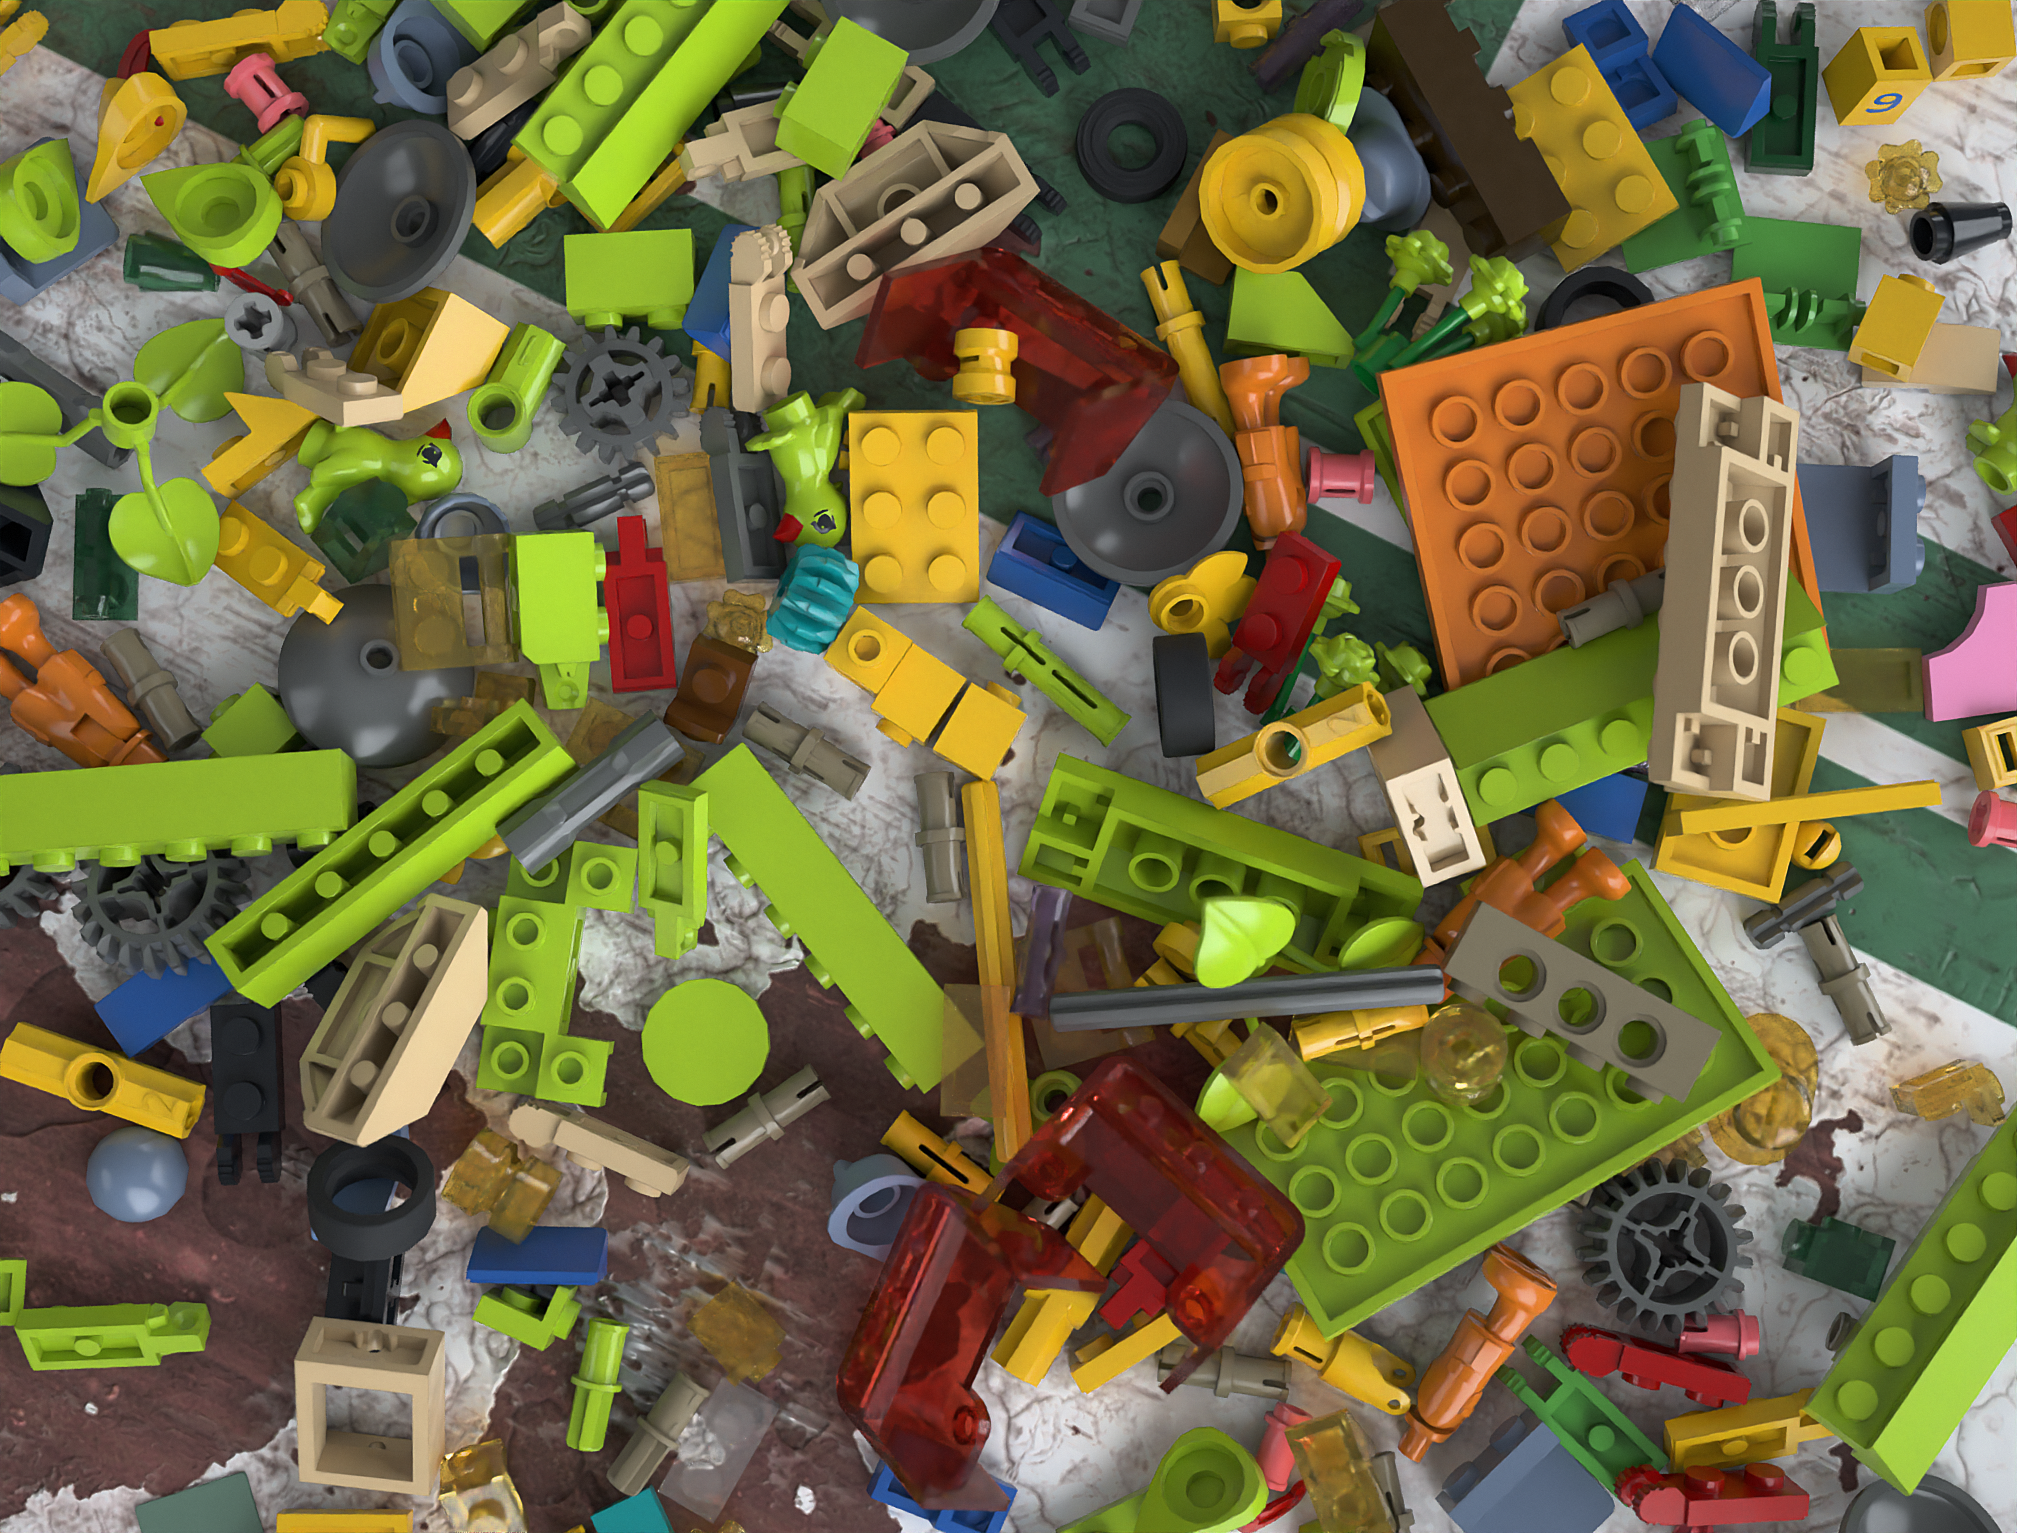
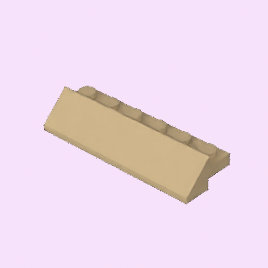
M1706 382L1681 385L1680 405L1674 422L1677 441L1674 475L1669 484L1671 513L1669 537L1664 547L1666 573L1663 605L1658 615L1660 646L1658 670L1653 679L1655 706L1652 737L1647 747V758L1650 765L1648 781L1664 785V792L1750 801H1770L1800 412L1766 396L1740 399Z

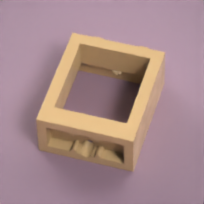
M1410 684L1384 694L1383 698L1391 713L1390 724L1393 733L1367 744L1365 747L1387 808L1423 888L1486 865L1450 758L1414 687Z
M314 1316L294 1360L299 1481L430 1496L445 1453V1331ZM371 1350H381L377 1353L369 1352ZM326 1384L412 1394V1440L327 1430Z

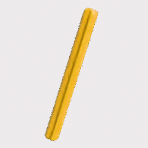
M977 780L964 784L961 793L996 1156L999 1162H1022L1032 1159L1035 1152L999 786L996 781L990 780L988 784L983 780Z

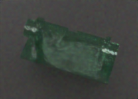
M87 488L85 489V494H76L72 620L138 621L139 572L128 566L117 555L112 547L108 531L112 509L117 501L125 495L112 494L110 489Z

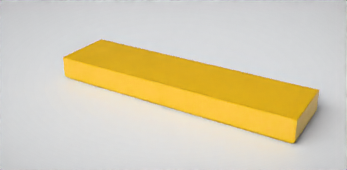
M1931 779L1770 798V801H1742L1667 811V814L1664 815L1666 837L1935 806L1942 805L1939 782Z

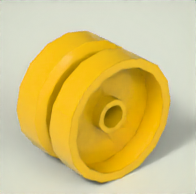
M1285 113L1219 146L1204 166L1198 191L1201 218L1213 244L1232 263L1255 274H1281L1301 265L1319 252L1342 241L1358 223L1366 198L1364 168L1353 144L1333 123L1310 113Z

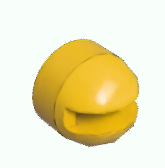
M1821 819L1800 821L1790 861L1795 866L1804 870H1819L1830 866L1838 858L1842 847L1840 834L1830 823ZM1823 832L1827 840L1814 858L1811 859L1805 853L1813 846Z

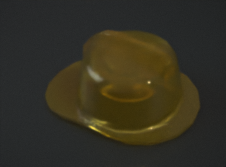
M1757 1013L1745 1019L1783 1075L1777 1082L1709 1120L1707 1125L1714 1143L1729 1158L1745 1165L1767 1166L1790 1155L1800 1145L1812 1121L1813 1103L1818 1081V1054L1811 1037L1797 1022L1780 1014Z

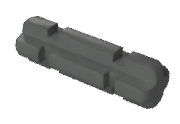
M635 462L619 469V476L615 478L610 477L608 474L564 494V501L557 503L552 499L535 507L532 513L538 530L569 529V526L574 524L580 528L625 508L623 502L629 499L636 503L653 495L655 485L647 467L642 462Z
M1849 861L1837 862L1821 872L1822 879H1810L1781 897L1779 904H1770L1772 910L1766 909L1764 911L1762 909L1746 919L1743 923V928L1749 940L1758 950L1769 949L1785 939V932L1795 933L1835 908L1836 900L1839 902L1842 900L1846 901L1861 892L1864 888V882L1856 868Z

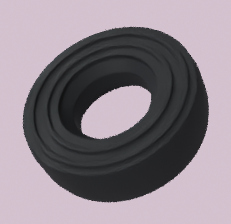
M1121 88L1097 99L1081 118L1075 139L1077 165L1086 182L1101 196L1124 204L1147 202L1166 192L1180 176L1188 150L1186 128L1178 111L1161 95L1142 88ZM1129 123L1145 127L1152 134L1156 144L1153 158L1146 165L1134 169L1124 168L1116 164L1111 159L1107 150V140L1112 131L1121 125Z

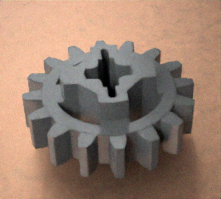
M612 325L606 326L604 332L605 341L596 344L591 336L585 333L581 336L585 352L578 356L574 352L565 350L562 354L571 367L569 373H553L551 380L557 387L565 391V395L551 399V406L558 413H569L558 426L565 436L581 432L575 446L584 455L598 445L599 458L604 464L610 465L616 451L622 452L629 465L637 462V450L643 447L656 458L661 455L659 445L656 442L661 435L675 441L679 437L678 432L671 423L673 417H689L690 411L687 405L678 401L677 397L691 392L690 384L685 378H672L683 367L677 355L661 359L666 345L658 336L650 340L646 346L643 345V334L639 327L632 326L626 339H620ZM633 357L641 360V362L634 366L615 363L612 358ZM593 371L594 376L590 392L580 398L583 383L588 374ZM621 384L627 390L631 400L622 407L615 401L611 391ZM662 388L660 407L654 418L649 421L647 416L652 398L661 394L660 389ZM612 424L628 428L631 434L611 435L595 428L599 427L602 429Z

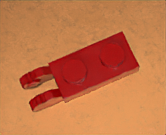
M1294 530L1280 531L1231 641V644L1234 646L1222 657L1218 666L1219 670L1215 673L1213 685L1217 690L1228 696L1231 693L1234 694L1243 685L1244 680L1247 678V673L1250 672L1254 661L1257 660L1264 666L1252 677L1248 685V691L1244 694L1245 698L1242 700L1244 701L1243 706L1253 715L1259 716L1261 713L1264 714L1273 705L1276 694L1280 691L1287 674L1294 671L1342 566L1341 560Z
M1575 1322L1574 1325L1568 1324V1328L1562 1329L1563 1334L1559 1335L1561 1338L1559 1345L1562 1347V1353L1566 1354L1567 1360L1570 1364H1573V1368L1575 1370L1579 1369L1581 1373L1586 1371L1591 1376L1602 1378L1615 1370L1622 1371L1621 1378L1632 1385L1654 1391L1660 1390L1661 1383L1684 1388L1685 1397L1697 1403L1715 1408H1722L1725 1400L1742 1405L1747 1403L1752 1383L1733 1362L1700 1353H1678L1674 1346L1594 1325L1586 1327L1584 1323L1577 1324Z
M1763 1462L1748 1463L1745 1465V1469L1723 1471L1709 1466L1694 1465L1687 1467L1685 1473L1660 1474L1651 1464L1639 1465L1637 1468L1632 1465L1630 1468L1625 1467V1470L1622 1472L1619 1471V1475L1615 1477L1616 1481L1613 1484L1615 1487L1613 1492L1617 1495V1498L1628 1507L1633 1506L1632 1510L1635 1512V1515L1647 1525L1651 1523L1653 1526L1656 1523H1659L1661 1526L1681 1524L1686 1526L1805 1520L1809 1510L1810 1494L1785 1475V1471L1782 1468Z

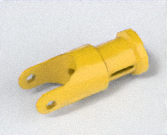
M1297 1301L1290 1304L1272 1337L1269 1352L1277 1356L1286 1353L1318 1371V1378L1386 1413L1402 1415L1409 1410L1411 1398L1404 1390L1398 1387L1410 1386L1415 1381L1416 1370L1413 1365L1351 1329L1326 1342L1312 1317L1305 1313V1305ZM1401 1369L1405 1371L1406 1374L1398 1375L1396 1374L1395 1370ZM1397 1400L1400 1402V1404L1397 1406L1392 1405L1389 1403V1401Z

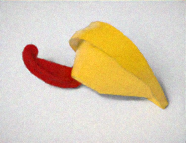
M154 28L145 29L136 34L129 42L119 62L117 77L106 80L97 115V154L85 195V200L91 205L117 189L156 159L178 136L185 123L187 108L178 99L172 85L157 73L147 72L151 54L149 31H155L156 29Z

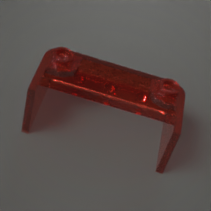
M981 247L884 272L854 360L857 366L865 369L904 358L914 365V370L920 376L935 382H946L960 371L961 360L955 355V335L957 331L969 328H991L1009 331L1018 335L1017 358L1010 365V374L1016 379L1015 402L1012 403L1056 432L1048 448L1051 458L1038 489L1040 493L1048 498L1106 475L1170 395L1180 371L1179 364L1171 355L1020 256L995 247Z
M1122 1055L1111 1056L1105 1059L1009 1160L969 1207L979 1217L1015 1178L1035 1196L1050 1202L1068 1199L1084 1183L1169 1262L1180 1274L1167 1289L1165 1295L1166 1312L1173 1325L1192 1344L1158 1385L1167 1395L1173 1392L1218 1351L1298 1250L1306 1235L1304 1218L1297 1206L1143 1064L1131 1057Z
M928 1181L922 1184L912 1198L839 1367L836 1379L837 1399L843 1412L921 1509L1006 1511L1011 1501L1010 1498L978 1462L990 1435L991 1419L984 1401L972 1388V1384L1014 1290L1019 1283L1028 1290L1046 1291L1056 1289L1105 1294L1110 1282L1055 1227L957 1184Z

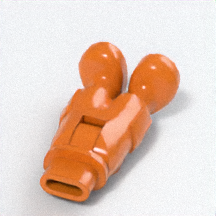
M1284 354L1268 355L1227 362L1219 366L1221 386L1227 396L1233 421L1237 429L1236 432L1231 434L1243 475L1244 496L1242 509L1244 516L1248 517L1252 534L1251 538L1256 550L1265 551L1266 563L1280 531L1294 530L1301 535V531L1307 524L1306 493L1302 477L1298 426L1285 427V425H1280L1279 405L1281 396L1287 390L1302 384L1309 378L1311 373L1309 357L1287 358V355Z
M18 592L0 603V647L15 652L38 670V682L35 684L0 649V694L13 702L10 706V716L17 726L34 737L35 741L50 748L54 746L83 768L169 762L170 758L151 743L154 733L149 729L140 731L142 725L138 718L107 687V681L97 669L73 648L58 652L50 644L40 628V615L35 602L23 593Z
M1554 798L1542 802L1535 811V822L1538 830L1530 847L1517 861L1512 857L1506 858L1501 854L1479 876L1477 875L1468 888L1470 892L1435 928L1432 934L1435 939L1428 936L1422 941L1426 949L1417 955L1409 966L1437 964L1440 966L1476 899L1487 903L1553 939L1567 928L1564 924L1565 917L1562 912L1574 904L1596 896L1608 901H1615L1621 899L1632 887L1618 867L1600 849L1592 846L1574 862L1572 867L1545 891L1540 893L1534 889L1533 883L1543 874L1588 841L1586 834L1575 819ZM1512 955L1505 959L1499 971L1521 955ZM1443 972L1444 998L1443 1001L1437 1003L1439 1006L1454 994L1453 991L1446 988L1452 976Z
M1501 1242L1485 1250L1481 1268L1487 1282L1498 1293L1492 1309L1488 1315L1474 1308L1467 1310L1447 1346L1437 1358L1432 1360L1423 1375L1418 1387L1417 1405L1411 1404L1409 1410L1403 1414L1409 1426L1399 1440L1398 1450L1412 1461L1419 1463L1433 1441L1444 1443L1459 1428L1465 1418L1472 1414L1482 1395L1481 1390L1515 1350L1516 1347L1513 1344L1515 1339L1537 1315L1548 1308L1557 1294L1555 1289L1557 1283L1552 1277L1527 1257Z

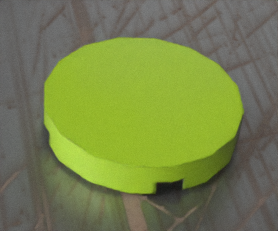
M1335 28L1320 39L1321 45L1327 46L1322 57L1312 55L1311 60L1307 61L1296 92L1292 113H1310L1333 123L1345 135L1360 98L1365 74L1366 52L1361 37Z
M717 978L687 980L667 990L649 1010L641 1034L643 1060L654 1082L672 1098L696 1106L723 1104L746 1092L763 1073L771 1049L768 1023L758 1001L739 985Z

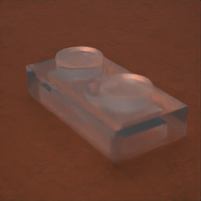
M725 1373L658 1492L714 1524L781 1405Z

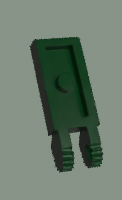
M1760 0L1756 4V10L1754 11L1752 25L1753 48L1750 50V57L1771 73L1769 113L1746 131L1744 173L1806 177L1814 167L1819 63V47H1815V5L1813 3H1797L1791 18L1792 32L1790 45L1776 44V2L1774 0Z

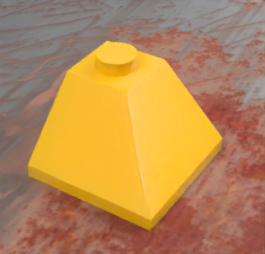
M426 286L403 300L376 304L346 364V368L356 373L374 375L377 377L378 383L403 394V413H407L483 385L487 375L492 372L503 351V343L511 328L452 292Z

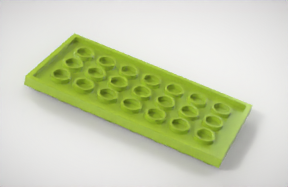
M1636 857L1618 867L1632 887L1621 899L1608 901L1596 896L1579 901L1562 912L1565 917L1564 924L1567 928L1552 940L1723 1032L1684 1103L1665 1094L1660 1105L1624 1086L1623 1084L1629 1073L1606 1061L1601 1071L1598 1072L1564 1053L1570 1041L1546 1029L1540 1040L1507 1022L1505 1019L1511 1008L1488 996L1483 1006L1480 1007L1454 993L1440 1006L1437 1003L1426 1004L1430 1018L1429 1026L1406 1030L1375 1040V1047L1362 1050L1360 1045L1347 1049L1344 1048L1306 1062L1303 1061L1300 1050L1283 1059L1288 1067V1078L1285 1087L1277 1100L1265 1112L1237 1127L1205 1134L1326 1342L1780 1080L1783 1074ZM1521 955L1498 972L1502 987L1508 991H1518L1530 983L1533 976V967L1525 955ZM1582 987L1571 988L1563 993L1558 1002V1012L1564 1022L1577 1023L1588 1016L1592 1005L1589 993ZM1643 1020L1628 1022L1621 1028L1618 1035V1045L1624 1055H1637L1647 1048L1650 1041V1030Z

